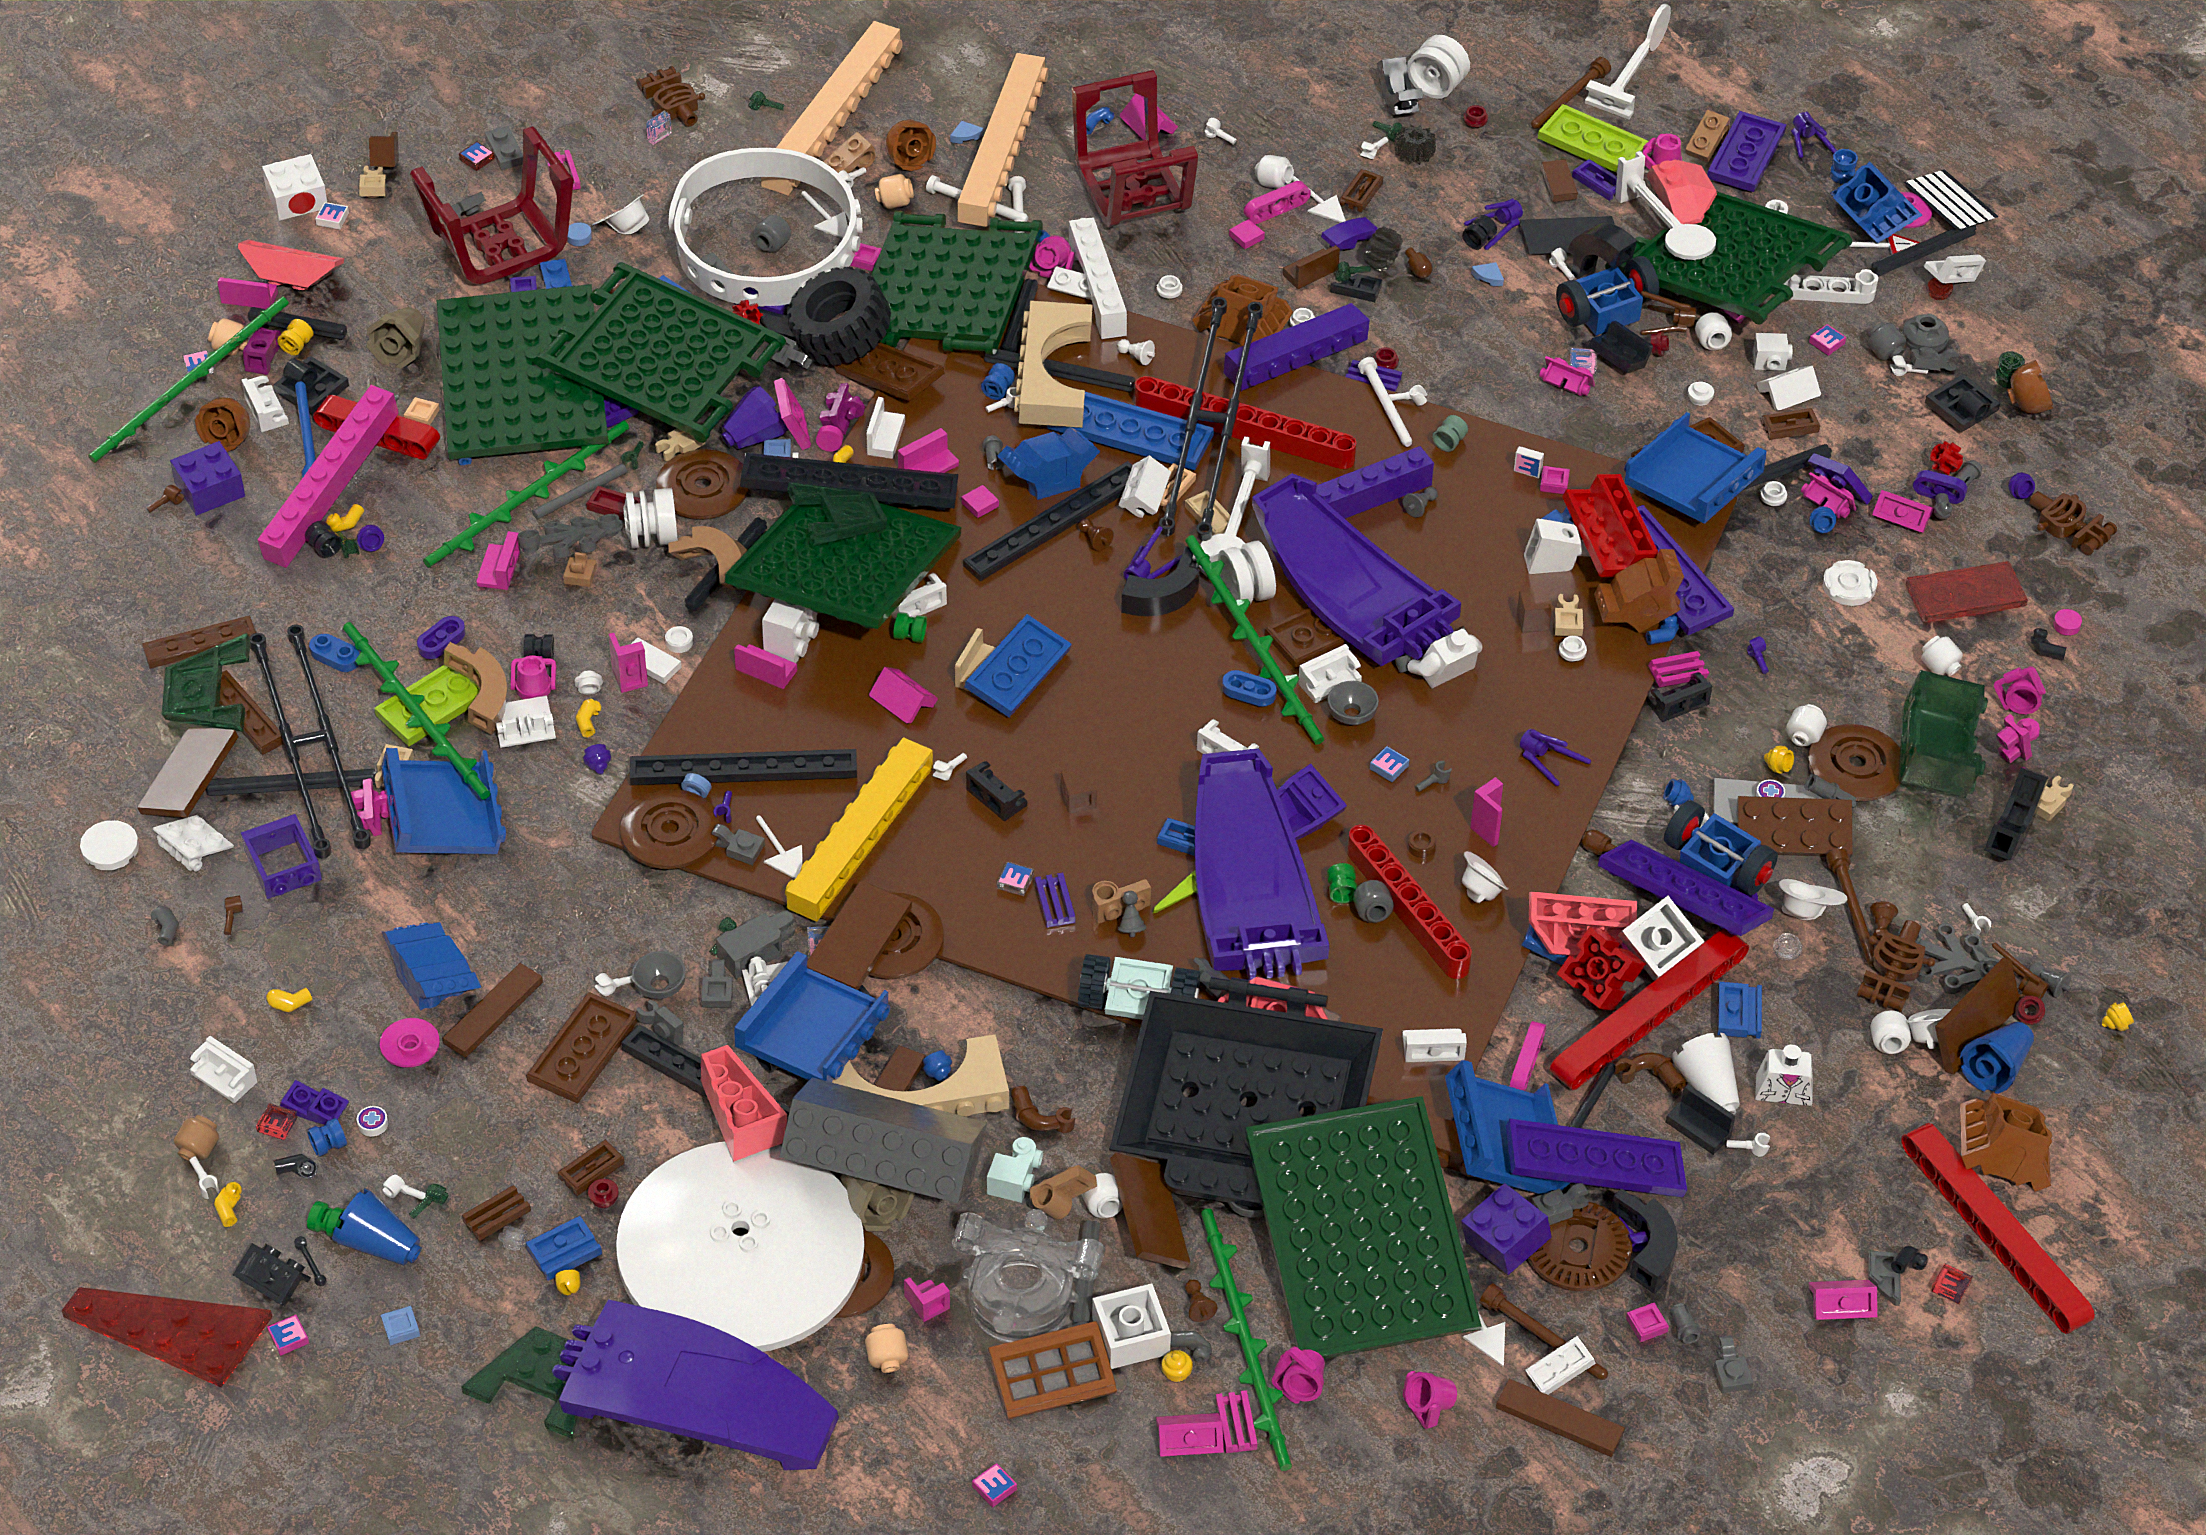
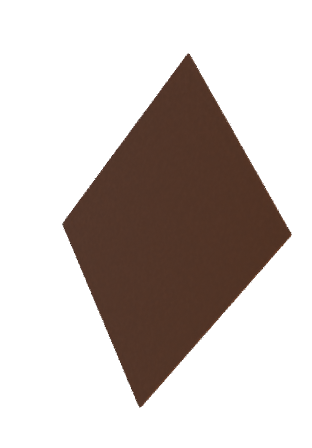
M1023 284L1019 291L1018 297L1014 304L1013 310L1009 317L1008 323L1006 325L998 349H1003L1002 344L1004 342ZM1041 284L1037 285L1038 290L1034 301L1093 305L1090 299L1049 289ZM1092 307L1090 342L1083 341L1066 344L1054 350L1046 359L1133 376L1135 383L1140 377L1150 376L1196 390L1209 335L1127 311V336L1101 339L1096 325L1094 307ZM1022 336L1018 344L1016 353H1020L1021 345H1026L1022 343ZM1215 337L1202 392L1229 400L1232 398L1235 384L1224 374L1225 353L1242 347V345ZM911 338L903 351L942 365L945 374L910 401L877 389L866 406L864 414L859 417L839 450L845 445L852 447L854 454L846 463L898 468L899 449L940 428L947 433L948 450L959 460L957 467L945 472L959 474L955 509L941 510L933 506L923 505L912 507L904 503L886 504L962 527L960 538L913 589L916 590L927 585V582L931 581L928 575L935 573L942 583L944 582L946 585L947 604L922 615L927 617L926 633L922 643L913 642L910 638H905L904 640L894 639L896 620L892 615L887 618L879 629H869L855 622L842 621L829 614L817 613L816 618L819 623L817 636L809 641L806 654L797 661V672L785 688L782 689L738 671L735 668L734 648L738 644L746 648L750 644L764 650L762 619L775 600L773 597H763L760 593L747 590L640 756L856 749L857 778L710 782L711 790L705 799L714 808L723 803L726 791L732 792L729 804L732 820L730 823H727L726 815L722 814L719 816L720 824L726 826L733 834H736L738 829L763 837L765 838V846L753 866L726 856L727 848L715 846L700 861L678 869L787 906L785 889L787 884L795 879L764 863L765 860L780 853L760 826L756 817L761 816L785 852L802 845L803 865L806 860L809 861L815 854V849L819 842L827 838L832 825L835 822H839L844 816L848 804L853 803L857 799L861 787L865 783L868 784L873 778L877 766L882 765L886 761L890 749L893 746H897L904 737L932 749L933 766L937 760L948 763L962 753L966 754L967 759L953 769L951 777L947 781L933 776L937 769L933 768L821 918L833 922L862 880L890 893H905L919 897L931 905L941 919L944 933L943 945L936 958L1078 1007H1081L1078 1005V991L1086 954L1110 957L1109 978L1112 976L1115 957L1173 965L1170 986L1172 987L1176 967L1199 970V965L1194 961L1195 958L1206 959L1211 967L1212 963L1200 918L1197 892L1157 913H1153L1154 907L1195 870V857L1193 855L1157 844V837L1167 818L1195 826L1199 772L1203 754L1197 750V735L1200 729H1203L1214 719L1219 722L1216 727L1220 729L1221 733L1247 748L1253 743L1259 746V750L1273 767L1272 779L1277 790L1291 776L1312 764L1347 805L1342 813L1328 821L1322 828L1296 841L1312 888L1321 924L1324 923L1329 942L1328 959L1301 963V975H1295L1292 964L1285 965L1284 977H1278L1275 966H1273V977L1267 979L1308 989L1315 992V994L1328 996L1327 1007L1322 1008L1329 1020L1383 1028L1369 1095L1389 1102L1423 1096L1428 1114L1453 1121L1454 1115L1445 1076L1460 1061L1405 1062L1403 1031L1461 1029L1462 1033L1466 1034L1467 1042L1464 1060L1472 1062L1475 1074L1531 952L1530 949L1522 946L1530 924L1529 892L1558 893L1582 841V837L1589 826L1655 682V678L1648 665L1653 659L1666 657L1673 642L1671 640L1651 645L1647 643L1646 632L1660 629L1663 624L1662 621L1641 633H1638L1627 622H1603L1594 593L1599 583H1611L1614 577H1600L1590 556H1577L1573 569L1570 571L1539 574L1528 573L1524 552L1536 519L1543 518L1555 509L1563 513L1567 506L1562 498L1563 494L1540 491L1542 473L1539 478L1514 471L1516 451L1520 446L1544 453L1543 466L1570 469L1567 489H1590L1597 474H1621L1625 482L1626 472L1624 467L1626 462L1430 402L1418 406L1414 403L1413 399L1394 400L1392 402L1412 439V444L1406 447L1398 437L1371 384L1308 365L1301 366L1242 391L1240 390L1238 398L1240 403L1353 436L1357 442L1355 464L1349 469L1335 468L1270 448V475L1268 481L1255 479L1236 535L1244 543L1260 541L1268 552L1275 574L1276 593L1274 597L1263 601H1256L1253 598L1245 612L1246 617L1258 636H1265L1266 627L1310 607L1292 586L1274 556L1253 509L1252 497L1292 473L1316 482L1319 485L1421 446L1434 462L1432 485L1429 487H1434L1438 492V497L1435 500H1428L1421 517L1415 518L1406 512L1403 506V496L1345 519L1382 551L1434 590L1439 591L1443 589L1461 602L1460 617L1453 621L1450 626H1452L1454 632L1459 630L1460 626H1464L1467 633L1475 636L1482 644V651L1477 655L1474 669L1432 689L1423 676L1410 673L1409 671L1398 672L1395 659L1380 666L1352 644H1347L1350 652L1361 665V667L1356 669L1362 677L1361 682L1371 686L1378 695V708L1374 717L1365 723L1358 725L1345 724L1331 715L1328 709V698L1314 703L1297 683L1294 692L1307 712L1313 716L1312 720L1325 738L1321 744L1315 745L1304 726L1300 725L1297 715L1284 717L1281 713L1287 700L1273 678L1269 680L1276 685V699L1268 706H1257L1237 700L1223 692V677L1227 672L1239 670L1259 676L1264 664L1248 639L1235 640L1232 635L1238 627V623L1224 602L1215 605L1211 602L1215 587L1200 570L1199 588L1196 594L1180 609L1159 616H1136L1121 613L1122 592L1127 582L1123 573L1131 563L1140 546L1145 547L1159 527V521L1165 515L1163 506L1160 505L1157 513L1153 515L1146 512L1143 508H1139L1144 512L1143 518H1140L1125 507H1120L1121 497L1086 517L1085 519L1092 521L1093 526L1110 527L1113 530L1114 538L1112 543L1102 551H1096L1093 548L1088 533H1083L1078 528L1080 523L1078 522L982 581H979L963 567V559L1128 461L1134 465L1146 458V456L1090 441L1100 453L1083 469L1080 487L1037 500L1035 496L1029 493L1026 480L1018 477L1006 464L1003 468L996 470L995 463L993 462L994 470L988 468L986 452L982 449V443L988 436H997L1003 442L1002 451L1006 446L1016 449L1023 440L1050 432H1055L1059 435L1063 433L1048 429L1047 425L1019 423V412H1014L1015 408L1005 406L989 413L986 411V406L1000 400L987 397L981 389L982 382L989 375V371L994 365L984 361V351L954 349L953 352L943 350V340ZM1121 339L1128 340L1130 344L1151 340L1155 346V356L1149 364L1142 365L1129 351L1127 353L1119 352L1117 344ZM1011 368L1015 373V380L1008 389L1011 387L1017 388V379H1022L1018 378V369ZM1051 376L1057 382L1067 387L1085 390L1088 393L1135 406V387L1132 392ZM1386 389L1388 395L1398 394L1397 392ZM878 397L884 398V412L905 415V424L893 459L867 455V430ZM1456 415L1465 421L1468 426V433L1459 441V444L1453 451H1443L1434 443L1433 433L1438 427L1442 426L1443 421L1448 416ZM1214 432L1196 470L1185 468L1196 473V480L1176 502L1175 532L1170 536L1160 533L1144 558L1151 565L1150 574L1182 555L1185 546H1188L1185 542L1187 537L1194 535L1199 544L1203 542L1196 536V527L1199 522L1186 509L1185 500L1206 490L1210 492L1222 442L1220 433ZM1233 437L1228 441L1215 498L1230 515L1232 514L1244 478L1242 476L1241 444L1243 440ZM1249 442L1250 445H1255V446L1263 447V446H1260V445H1257V444H1254V443H1250V442ZM1155 459L1167 469L1172 465L1171 463ZM1175 474V475L1173 476V478L1167 483V485H1168L1172 480L1175 479L1176 474ZM983 485L999 500V507L977 518L961 503V496ZM1626 485L1636 507L1644 505L1704 574L1733 512L1737 497L1735 496L1704 524ZM1423 488V489H1421V490H1418V491H1416V492H1413V494H1414V493H1418V494L1424 493V490H1425L1426 488ZM1176 564L1166 572L1162 573L1155 579L1163 578L1170 575L1176 570L1178 564ZM1519 591L1526 592L1529 604L1545 603L1551 605L1552 612L1549 630L1522 633L1517 615ZM1559 594H1563V600L1566 602H1572L1573 596L1578 595L1577 609L1583 610V634L1578 637L1584 641L1587 651L1585 657L1579 661H1568L1561 657L1559 653L1560 643L1568 637L1555 635L1554 612L1555 608H1558ZM1028 614L1072 645L1070 651L1010 717H1007L974 693L955 687V664L977 628L983 629L984 644L997 647ZM1271 643L1269 653L1284 676L1297 674L1299 677V667L1294 668ZM1422 649V651H1423V652H1422V653H1423L1422 657H1423L1424 654L1426 653V651H1425L1424 649ZM884 667L899 669L935 695L938 700L933 708L921 706L913 722L908 724L870 697L869 693ZM1349 708L1344 711L1345 714L1349 716H1357L1360 714V712L1354 708ZM1534 729L1542 734L1567 742L1568 745L1564 748L1589 758L1591 763L1586 764L1548 748L1543 756H1535L1560 782L1559 786H1555L1530 760L1523 757L1525 750L1520 748V741L1527 730ZM1386 746L1409 759V766L1393 782L1370 769V762ZM984 761L991 764L988 769L993 771V775L1014 792L1017 790L1025 792L1023 797L1027 800V806L1005 822L966 790V771L973 769ZM1445 761L1443 771L1452 768L1447 783L1440 784L1435 782L1420 792H1417L1415 789L1416 785L1434 773L1437 762ZM1067 770L1071 782L1082 780L1094 781L1097 789L1096 808L1074 813L1068 812L1060 788L1061 771ZM629 772L592 829V838L626 850L621 841L620 824L624 813L630 805L644 795L666 789L683 790L682 783L630 785ZM1496 777L1503 783L1500 806L1502 808V818L1498 844L1492 847L1473 831L1470 826L1475 791ZM666 823L662 826V831L668 834L675 833L679 829V826L675 823ZM1360 824L1372 828L1469 944L1472 954L1470 970L1466 977L1461 979L1448 977L1394 911L1381 922L1368 923L1358 915L1353 901L1341 904L1332 901L1329 893L1330 884L1327 880V870L1331 866L1339 863L1350 864L1355 869V882L1358 886L1368 881L1347 854L1349 831L1352 827ZM1424 829L1435 835L1437 840L1436 850L1431 856L1420 858L1409 852L1407 847L1408 837L1413 831ZM1466 851L1472 852L1487 862L1498 873L1508 890L1503 889L1491 901L1484 899L1480 903H1476L1467 894V888L1462 883V878L1468 865L1464 853ZM1007 863L1032 869L1024 888L999 882ZM1057 873H1063L1075 914V923L1047 928L1035 886V877L1041 876V880L1046 879V875L1052 874V877L1055 878ZM1144 879L1148 881L1151 886L1150 906L1138 911L1144 925H1146L1144 931L1136 932L1135 937H1130V933L1118 931L1123 915L1114 920L1097 923L1092 911V890L1096 883L1111 881L1119 889ZM1056 885L1055 888L1063 917H1067L1059 885ZM1044 887L1052 919H1057L1049 888ZM897 930L890 941L898 940L902 935L901 932ZM1263 967L1256 968V977L1266 979ZM1246 969L1221 971L1230 980L1232 977L1249 980ZM1200 982L1198 998L1218 1002L1219 998L1211 996L1205 990L1206 986ZM1108 990L1106 991V999L1102 1010L1081 1007L1141 1028V1019L1105 1014Z

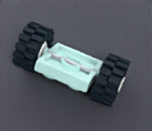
M1092 954L1085 955L1078 991V1005L1081 1007L1102 1010L1106 999V991L1108 990L1105 1014L1143 1020L1150 991L1198 998L1200 985L1199 970L1176 967L1172 987H1170L1173 965L1115 957L1112 976L1109 978L1110 957Z

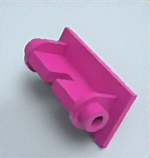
M1548 356L1545 357L1547 369L1543 367L1539 374V377L1543 378L1544 382L1560 388L1563 380H1567L1564 390L1579 396H1587L1590 388L1595 386L1593 374L1584 367L1575 368L1558 357L1554 359Z
M1811 472L1809 473L1811 483H1805L1801 488L1803 497L1820 506L1824 499H1827L1828 501L1824 506L1832 509L1838 518H1846L1850 513V509L1856 510L1852 493L1844 488H1836L1823 475L1816 476Z

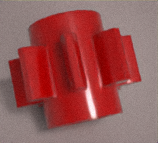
M741 300L740 305H732L733 313L759 324L760 317L763 314L757 308L758 303L749 305L748 300Z
M1946 441L1943 444H1937L1930 454V461L1934 463L1932 469L1946 475L1959 470L1963 463V456L1959 454L1961 447L1953 442L1949 444Z

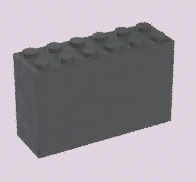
M811 1078L792 1099L779 1157L959 1203L974 1180L987 1122Z

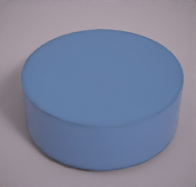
M580 222L569 225L567 240L569 244L584 246L591 241L592 233L589 225Z
M694 773L687 774L681 784L683 790L693 792L703 798H706L711 790L710 782Z

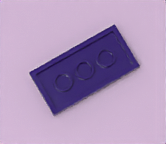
M1739 111L1708 170V178L1754 192L1786 131L1787 124Z

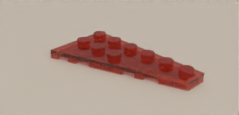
M83 1287L77 1289L62 1309L64 1318L218 1387L224 1385L273 1317L271 1310Z

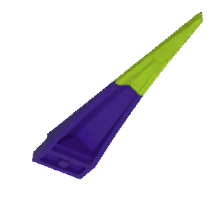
M1312 764L1291 776L1277 790L1296 841L1322 828L1324 824L1342 813L1347 807L1345 802ZM1195 870L1154 907L1153 913H1157L1196 893Z

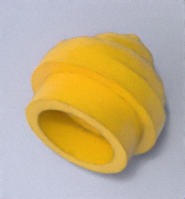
M1779 745L1766 753L1764 760L1773 772L1782 774L1791 770L1794 763V754L1786 746Z
M2116 1002L2111 1004L2106 1010V1016L2102 1019L2103 1027L2119 1031L2129 1029L2128 1026L2134 1023L2132 1015L2124 1002L2118 1005Z
M1174 1350L1164 1356L1161 1369L1169 1380L1180 1382L1191 1374L1193 1362L1187 1353L1181 1350Z

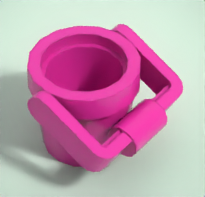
M1660 134L1657 138H1651L1643 146L1642 153L1645 156V166L1649 170L1651 166L1660 164L1663 161L1675 159L1682 161L1681 140L1676 135Z
M1052 235L1045 238L1040 244H1037L1029 267L1033 273L1051 279L1056 266L1063 267L1066 265L1065 269H1072L1075 252L1071 251V247L1065 238Z
M526 656L514 659L511 663V690H516L518 696L522 699L548 696L551 690H556V662L553 659H544L543 656ZM546 666H552L551 678L547 673Z
M2033 666L2024 669L2018 667L2004 673V677L1994 683V688L2004 709H2011L2018 714L2027 715L2037 711L2042 703V695L2046 693L2042 681ZM2011 683L2005 693L2002 684Z
M1294 1346L1280 1356L1272 1377V1384L1295 1404L1300 1403V1401L1315 1400L1321 1395L1324 1386V1358L1316 1351L1309 1349L1301 1351Z
M1411 1371L1406 1375L1403 1398L1425 1429L1437 1426L1440 1411L1451 1409L1457 1400V1388L1450 1379L1434 1376L1428 1372L1416 1373Z

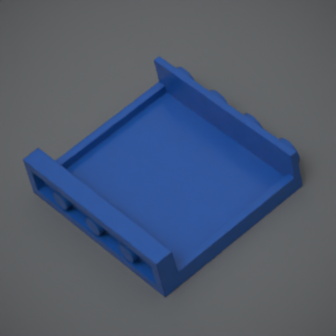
M1686 412L1682 417L1674 420L1671 426L1664 432H1660L1649 445H1645L1636 456L1629 458L1624 467L1626 472L1625 484L1705 524L1764 472L1767 451L1757 447L1749 455H1745L1689 427L1690 413Z
M386 748L381 769L396 852L498 854L500 844L505 842L506 829L500 822L502 808L496 801L498 788L497 784L492 781L494 769L493 763L488 760L487 750H482L480 761L472 768L490 791V796L482 800L474 789L465 783L464 777L451 761L399 760L398 748Z
M797 951L734 1027L735 1047L807 1080L816 1078L832 1082L834 1079H839L848 1061L855 1059L863 1042L870 1040L879 1022L885 1021L890 1012L888 991L884 990L878 999L807 968V955Z
M1461 1060L1445 1076L1468 1175L1501 1184L1505 1183L1508 1186L1542 1195L1557 1189L1562 1191L1571 1183L1511 1174L1506 1124L1509 1118L1558 1125L1548 1084L1544 1083L1535 1093H1530L1477 1078L1474 1074L1472 1062Z

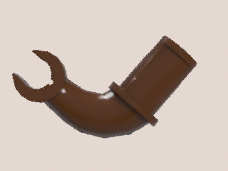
M1644 1053L1632 1060L1623 1058L1617 1061L1615 1066V1075L1621 1071H1626L1622 1074L1621 1083L1623 1084L1631 1083L1635 1078L1636 1072L1648 1069L1652 1070L1654 1075L1660 1076L1673 1094L1680 1092L1686 1086V1080L1674 1067L1672 1058H1667L1658 1053Z
M1017 1086L1011 1090V1098L1017 1111L1015 1114L1016 1120L1033 1131L1042 1132L1056 1129L1061 1133H1069L1074 1129L1075 1118L1071 1119V1108L1062 1107L1056 1111L1055 1115L1044 1116L1039 1114L1036 1106H1033L1026 1086Z

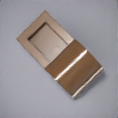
M1707 109L1685 149L1686 154L1709 162L1718 144L1721 145L1729 132L1730 118Z
M856 132L823 162L837 173L842 170L850 173L856 167H864L865 169L870 167L875 160L876 154L872 144Z
M1144 879L1119 889L1111 881L1096 883L1092 890V911L1097 923L1114 920L1124 915L1127 904L1123 902L1122 897L1124 892L1127 891L1136 892L1138 900L1134 906L1137 911L1150 906L1151 886L1148 881Z
M1079 1165L1069 1167L1066 1171L1029 1188L1030 1198L1033 1205L1054 1219H1062L1071 1210L1072 1198L1097 1187V1179L1094 1174Z

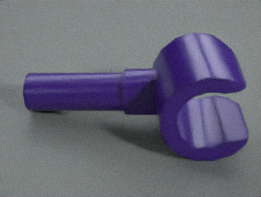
M1758 636L1750 640L1747 653L1749 656L1755 657L1762 673L1766 674L1769 670L1763 659L1762 652L1767 647L1764 639Z
M726 791L723 803L714 808L715 818L717 814L718 816L725 814L727 823H730L732 820L729 807L732 797L731 791Z
M1619 1217L1629 1231L1628 1237L1632 1241V1252L1642 1251L1646 1247L1645 1242H1648L1646 1232L1634 1233L1625 1221Z

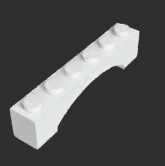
M1094 217L1069 221V245L1071 251L1075 252L1074 260L1080 262L1084 271L1101 339L1127 336V311Z

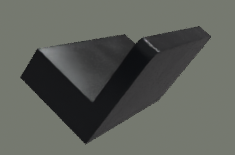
M1687 1084L1683 1088L1681 1101L1667 1114L1665 1123L1714 1155L1731 1138L1735 1115Z

